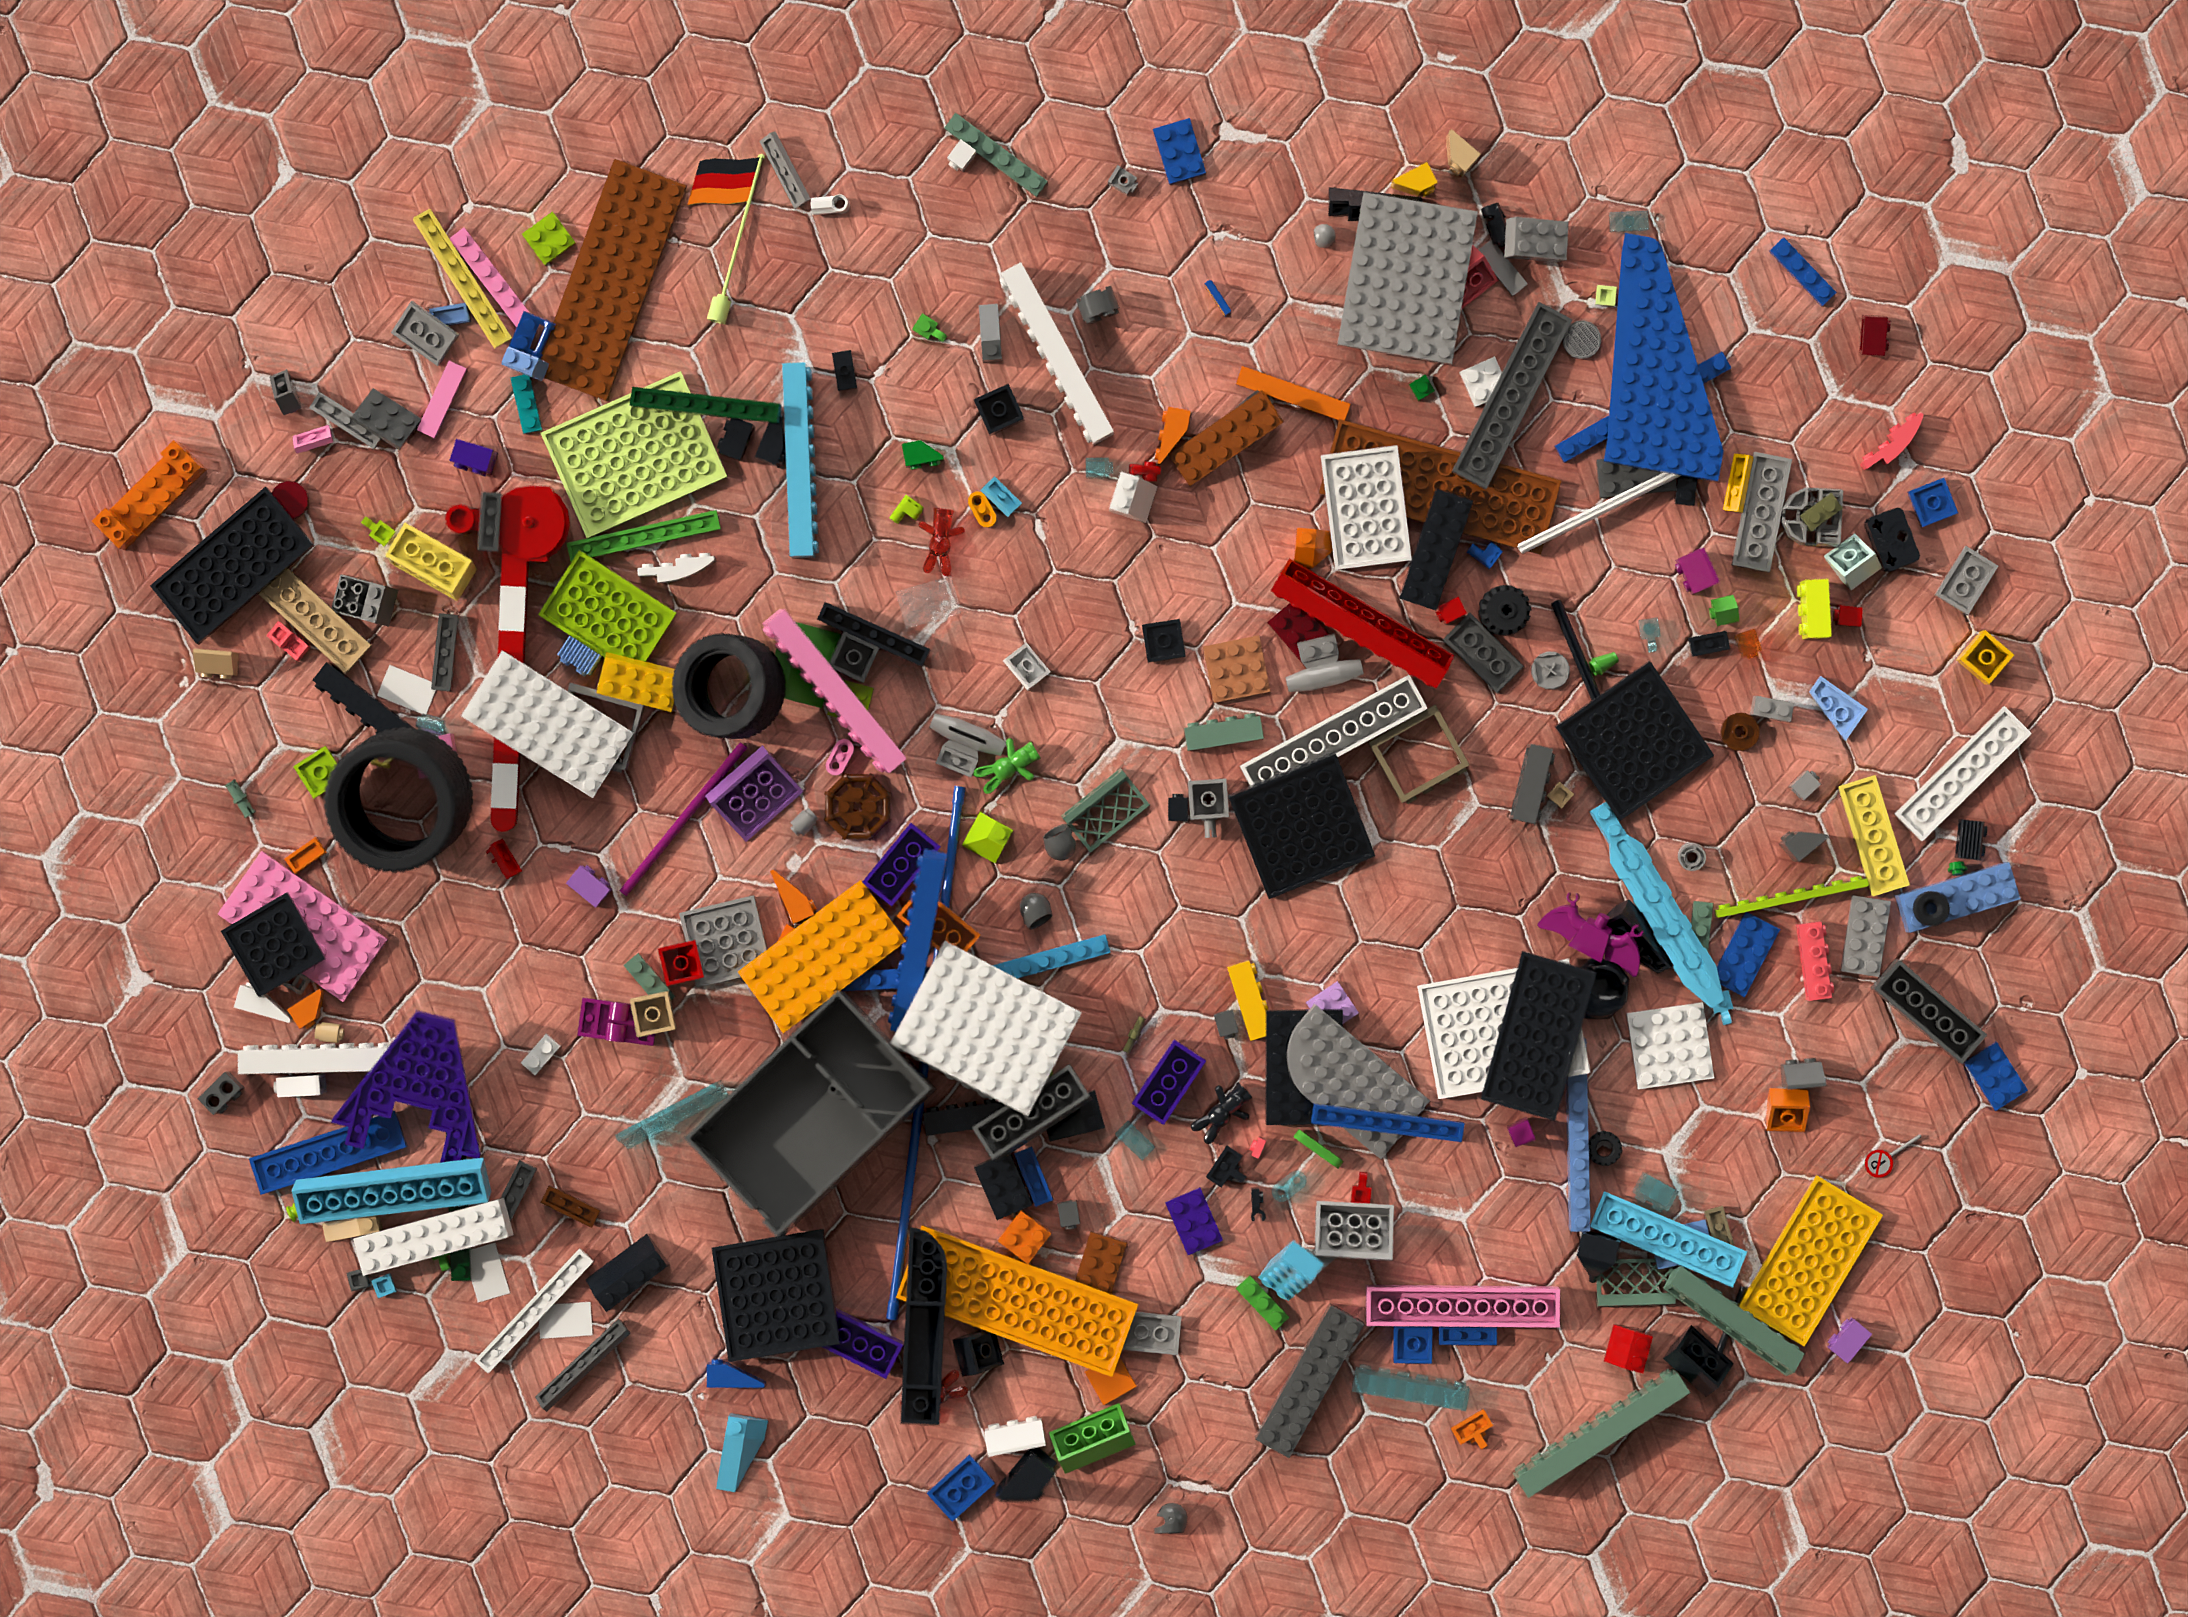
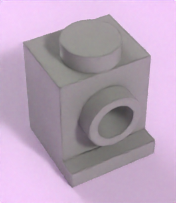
M1117 165L1108 180V185L1127 196L1129 192L1133 194L1137 188V177ZM1121 178H1127L1128 182L1122 184L1120 182Z

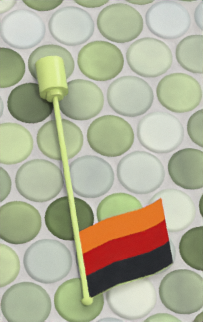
M759 154L758 158L741 160L706 159L699 161L687 206L699 203L735 204L747 202L722 295L718 294L717 297L712 298L707 320L715 323L726 324L731 301L725 295L763 159H765L763 154Z

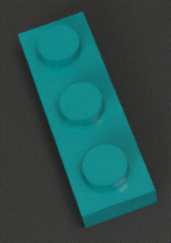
M525 374L511 377L523 434L543 430L531 377Z

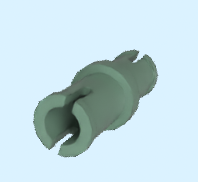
M236 779L225 785L234 799L233 803L238 805L245 818L256 812L246 798L248 797L247 794H244L237 784Z

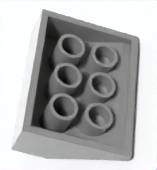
M1317 1201L1315 1209V1257L1392 1261L1394 1205Z

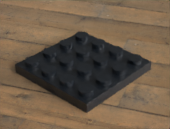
M288 892L221 930L222 935L259 998L326 959Z

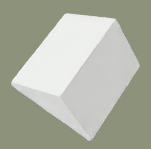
M1027 643L1003 660L1027 691L1050 673V670Z

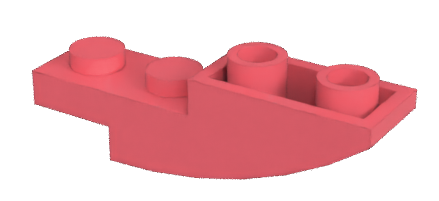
M1915 412L1905 418L1906 423L1903 425L1898 423L1889 429L1891 433L1887 437L1891 442L1885 441L1878 446L1880 450L1875 454L1871 451L1862 457L1864 461L1860 465L1863 470L1868 469L1879 460L1883 465H1886L1895 459L1915 436L1924 416L1922 412L1917 415Z

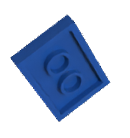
M1190 118L1153 129L1169 185L1206 174Z
M1996 1041L1964 1061L1965 1066L1994 1111H1997L2028 1091Z
M969 1454L935 1484L927 1494L953 1522L991 1488L995 1481Z

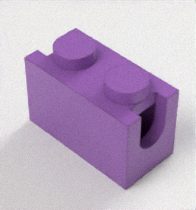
M580 865L566 884L596 908L612 890L609 887L610 883L603 877L600 879L594 875L595 871L590 866L586 865L584 867Z
M1852 1317L1850 1320L1846 1319L1842 1323L1840 1332L1837 1335L1834 1334L1829 1339V1345L1827 1346L1847 1364L1872 1335Z

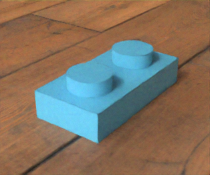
M995 476L980 490L1007 517L1022 504Z

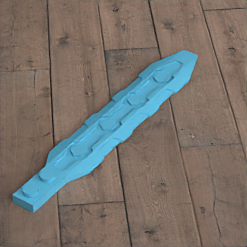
M1606 802L1589 811L1609 844L1610 864L1619 879H1622L1634 899V904L1639 912H1642L1659 945H1662L1683 985L1710 1008L1724 1001L1716 964L1706 948H1703L1691 928L1690 921L1686 915H1683L1672 897L1670 888L1666 882H1663L1644 845L1626 834Z

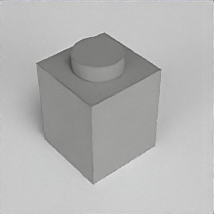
M1806 770L1788 787L1801 800H1805L1821 785L1818 782L1820 778L1813 771L1809 772Z

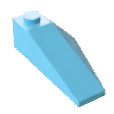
M730 1413L716 1489L731 1492L737 1490L765 1439L768 1420Z

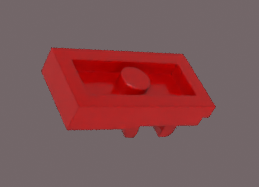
M503 838L490 844L486 854L492 853L494 859L491 862H497L506 879L522 872Z

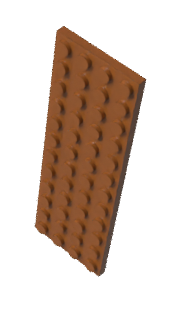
M613 160L553 322L556 324L555 328L551 330L542 351L543 356L541 360L549 363L544 376L545 379L607 401L686 190V185L623 161Z
M1339 419L1330 454L1397 445L1406 518L1424 523L1435 488H1439L1473 500L1463 534L1518 549V544L1548 530L1561 480L1499 463L1487 489H1483L1451 472L1461 454L1460 452ZM1323 478L1319 494L1326 496ZM1544 544L1528 552L1541 555Z

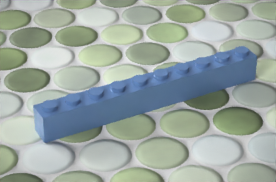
M1584 1038L1587 1051V1039ZM1587 1074L1570 1076L1566 1081L1569 1230L1571 1232L1590 1231Z

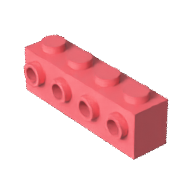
M1821 921L1796 924L1806 1000L1813 1001L1832 998L1831 993H1834V985L1829 979V974H1832L1831 964L1827 963L1826 955H1829L1828 944L1824 943L1826 927L1822 925Z

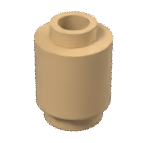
M317 1023L315 1039L331 1043H339L340 1040H343L344 1029L341 1028V1024Z

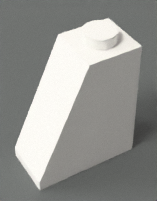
M325 1073L278 1077L276 1082H274V1092L277 1093V1097L324 1094L327 1092Z

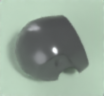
M1068 824L1056 826L1043 836L1045 850L1051 858L1064 861L1074 854L1076 842L1072 837V829Z
M1030 893L1022 898L1019 909L1024 919V924L1028 929L1040 927L1053 916L1050 903L1044 895Z
M1177 1503L1163 1505L1156 1516L1163 1517L1165 1523L1163 1526L1154 1528V1533H1184L1188 1523L1185 1509Z

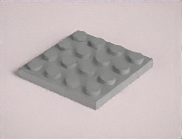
M754 895L679 913L686 942L696 940L704 975V978L695 979L697 988L740 978L741 976L738 971L767 950Z

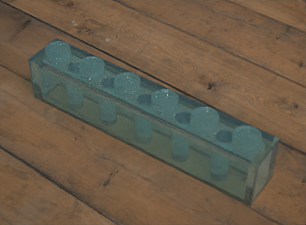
M1360 1364V1367H1355L1351 1390L1352 1392L1466 1411L1470 1388L1466 1386L1465 1382L1455 1381L1454 1384L1447 1383V1379L1436 1377L1435 1380H1430L1426 1375L1417 1374L1416 1377H1413L1404 1371H1398L1396 1374L1390 1373V1369L1379 1368V1370H1373L1369 1365Z

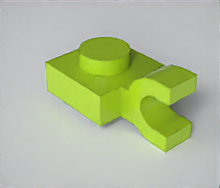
M365 516L361 522L372 530L369 536L384 547L396 532L381 520L376 524Z

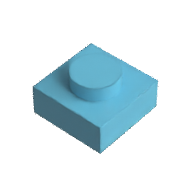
M390 1273L371 1280L378 1298L397 1291Z

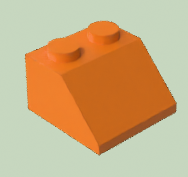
M1769 1088L1766 1131L1805 1132L1810 1109L1808 1089Z

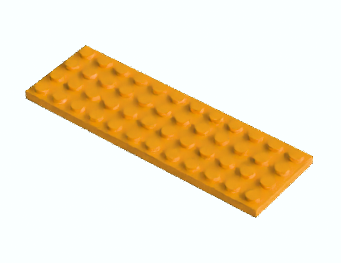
M921 1226V1230L931 1234L938 1241L946 1256L945 1316L1113 1377L1138 1303L930 1227ZM908 1265L896 1298L906 1301Z

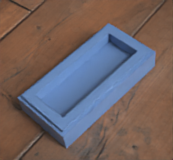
M466 303L429 309L430 314L447 326L471 322L469 308Z

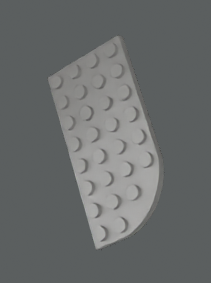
M1314 1004L1294 1028L1287 1049L1288 1069L1297 1089L1312 1103L1418 1116L1430 1100L1317 1005ZM1344 1128L1380 1159L1383 1158L1401 1136L1399 1134Z

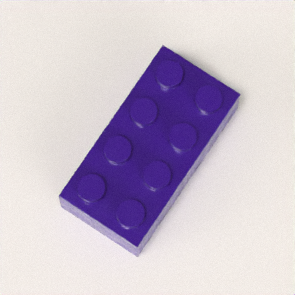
M910 823L862 883L890 906H893L915 880L916 873H920L921 867H917L919 855L923 856L925 849L937 852L941 846L913 823Z
M1173 1039L1131 1103L1164 1125L1206 1060Z
M836 1308L841 1344L824 1346L823 1348L886 1379L904 1342Z

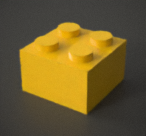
M1982 630L1956 661L1984 685H1988L2011 660L2014 654L1986 630Z

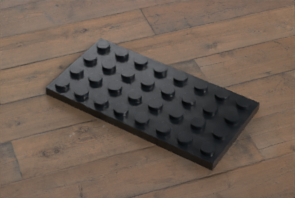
M264 487L152 583L150 587L195 643L199 645L315 545L268 487Z
M1522 951L1481 1100L1556 1121L1597 972Z

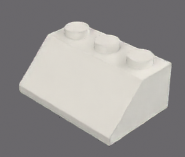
M1037 1416L1027 1417L1026 1421L1018 1422V1419L1007 1421V1425L1002 1426L999 1423L988 1425V1428L985 1429L988 1457L1041 1447L1046 1444L1042 1418L1037 1419Z

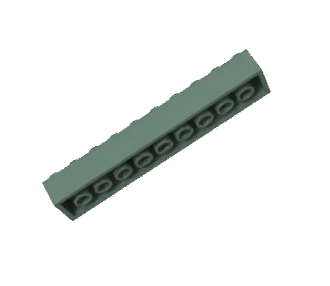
M1669 1368L1659 1374V1378L1647 1381L1643 1384L1644 1388L1641 1390H1633L1624 1401L1618 1400L1611 1405L1612 1408L1607 1412L1604 1410L1599 1412L1595 1416L1596 1419L1592 1422H1584L1575 1433L1571 1431L1564 1435V1440L1558 1444L1557 1442L1550 1444L1546 1452L1535 1454L1530 1458L1532 1461L1526 1465L1524 1463L1518 1465L1513 1475L1527 1497L1530 1498L1688 1395L1690 1391L1679 1374L1674 1369L1669 1370Z

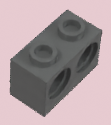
M226 1071L197 1099L213 1115L218 1113L221 1115L228 1109L229 1106L227 1104L232 1099L235 1101L243 1094L241 1090L244 1086L229 1071ZM227 1082L233 1085V1091L231 1093L225 1090V1084ZM213 1096L219 1098L218 1106H214L211 1103Z

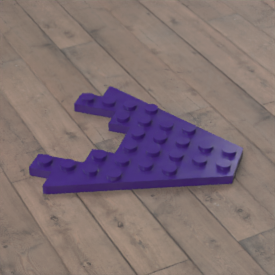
M417 1010L337 1111L331 1123L349 1127L345 1145L364 1149L372 1114L391 1119L396 1101L432 1110L429 1128L447 1133L440 1163L459 1161L462 1155L480 1158L481 1151L455 1020Z

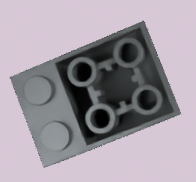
M340 574L331 608L336 613L389 627L399 590Z

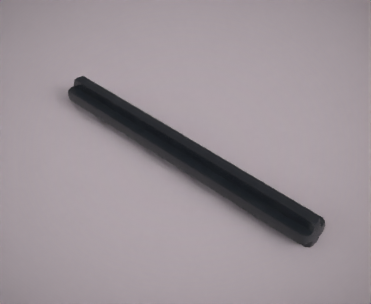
M1556 600L1551 603V606L1589 696L1593 700L1600 695V691L1562 601Z

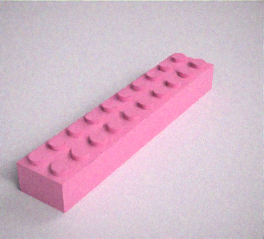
M779 609L762 623L765 627L762 629L769 638H774L777 642L775 644L777 649L781 653L788 655L787 661L793 668H798L801 671L799 675L806 683H811L813 686L811 690L818 698L820 697L825 700L824 706L830 713L835 712L838 716L836 718L837 722L842 727L848 728L850 731L848 735L854 742H859L862 745L861 751L867 757L869 756L874 760L872 764L879 772L890 773L907 759L784 609Z
M1366 1285V1325L1560 1327V1288L1558 1286Z

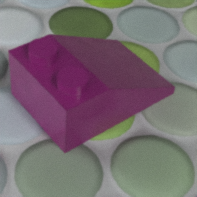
M1704 547L1675 560L1677 563L1675 564L1676 571L1679 575L1682 574L1685 580L1683 586L1691 595L1720 582Z

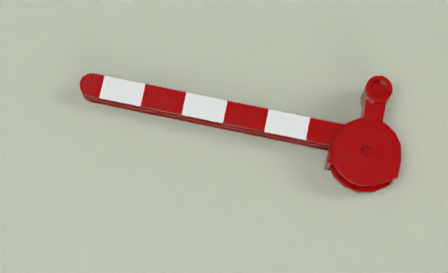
M517 487L501 497L498 543L502 547L498 656L504 651L525 664L529 562L550 563V557L558 553L566 542L570 529L568 509L552 487ZM458 504L452 506L446 512V525L453 532L467 535L474 531L479 532L480 509H472ZM494 737L490 820L494 829L506 832L513 829L518 821L521 753Z

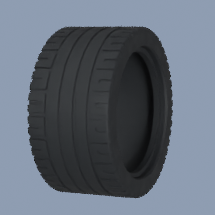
M406 727L384 730L351 749L334 766V770L331 771L330 778H328L327 786L325 787V818H327V824L330 826L329 830L334 835L335 841H338L339 846L352 859L377 871L405 872L417 869L430 862L458 839L463 829H465L466 822L470 818L469 814L472 811L473 790H471L470 775L467 773V768L463 765V761L458 757L457 752L453 751V748L447 745L444 740H440L436 735H431L430 732H423L421 729L415 730V728L407 729ZM380 758L404 760L420 769L430 780L437 796L438 816L436 824L427 838L415 841L394 839L378 830L368 819L361 803L360 784L363 773L372 760Z

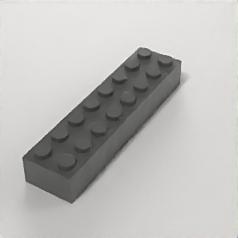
M1329 1303L1256 1433L1255 1440L1290 1458L1363 1328V1321Z

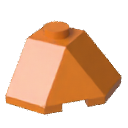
M1308 528L1296 529L1294 561L1305 568L1313 569L1333 552L1330 531Z

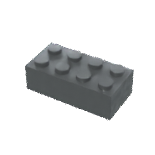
M1527 744L1509 819L1529 824H1535L1536 821L1540 820L1542 810H1539L1540 802L1544 803L1546 791H1543L1546 783H1549L1551 772H1548L1549 765H1553L1555 759L1553 749L1535 744Z

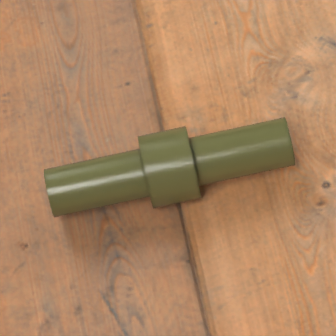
M1139 1016L1133 1030L1130 1029L1129 1038L1123 1049L1124 1052L1130 1054L1135 1041L1139 1040L1145 1018Z

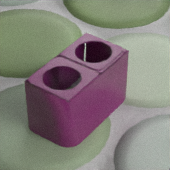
M1527 1117L1507 1125L1515 1147L1536 1140Z

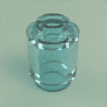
M423 713L422 716H418L416 727L423 730V732L427 731L431 735L437 736L443 734L446 721L441 720L440 717Z

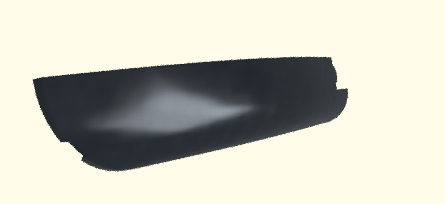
M911 1227L900 1424L938 1426L940 1421L947 1261L942 1246L931 1234Z

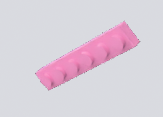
M462 228L449 238L517 327L523 310L529 311L467 230Z

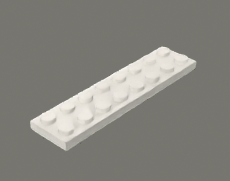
M2003 706L1894 815L1920 841H1923L2032 733Z

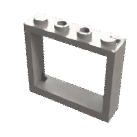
M570 683L568 692L574 696L575 692L637 709L631 730L634 734L628 741L622 763L616 761L611 770L620 773L622 769L627 770L645 705L597 694L595 689Z

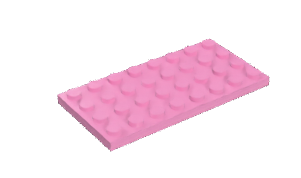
M261 851L218 912V915L233 924L288 892L326 957L325 960L304 971L302 974L344 1002L388 939Z

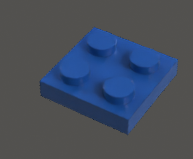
M1945 478L1907 492L1921 528L1958 513Z
M1394 1326L1393 1363L1432 1364V1326Z

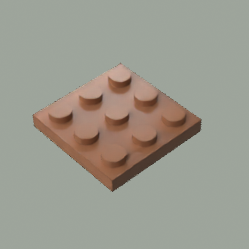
M1259 635L1203 646L1214 703L1270 692Z

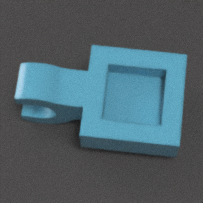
M1729 990L1722 991L1724 1001L1713 1007L1714 1013L1720 1012L1723 1025L1732 1023L1728 1010L1733 1009Z

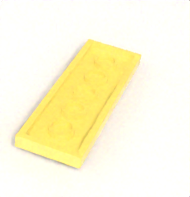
M1876 775L1838 786L1863 870L1868 879L1871 895L1876 896L1909 886L1910 884Z

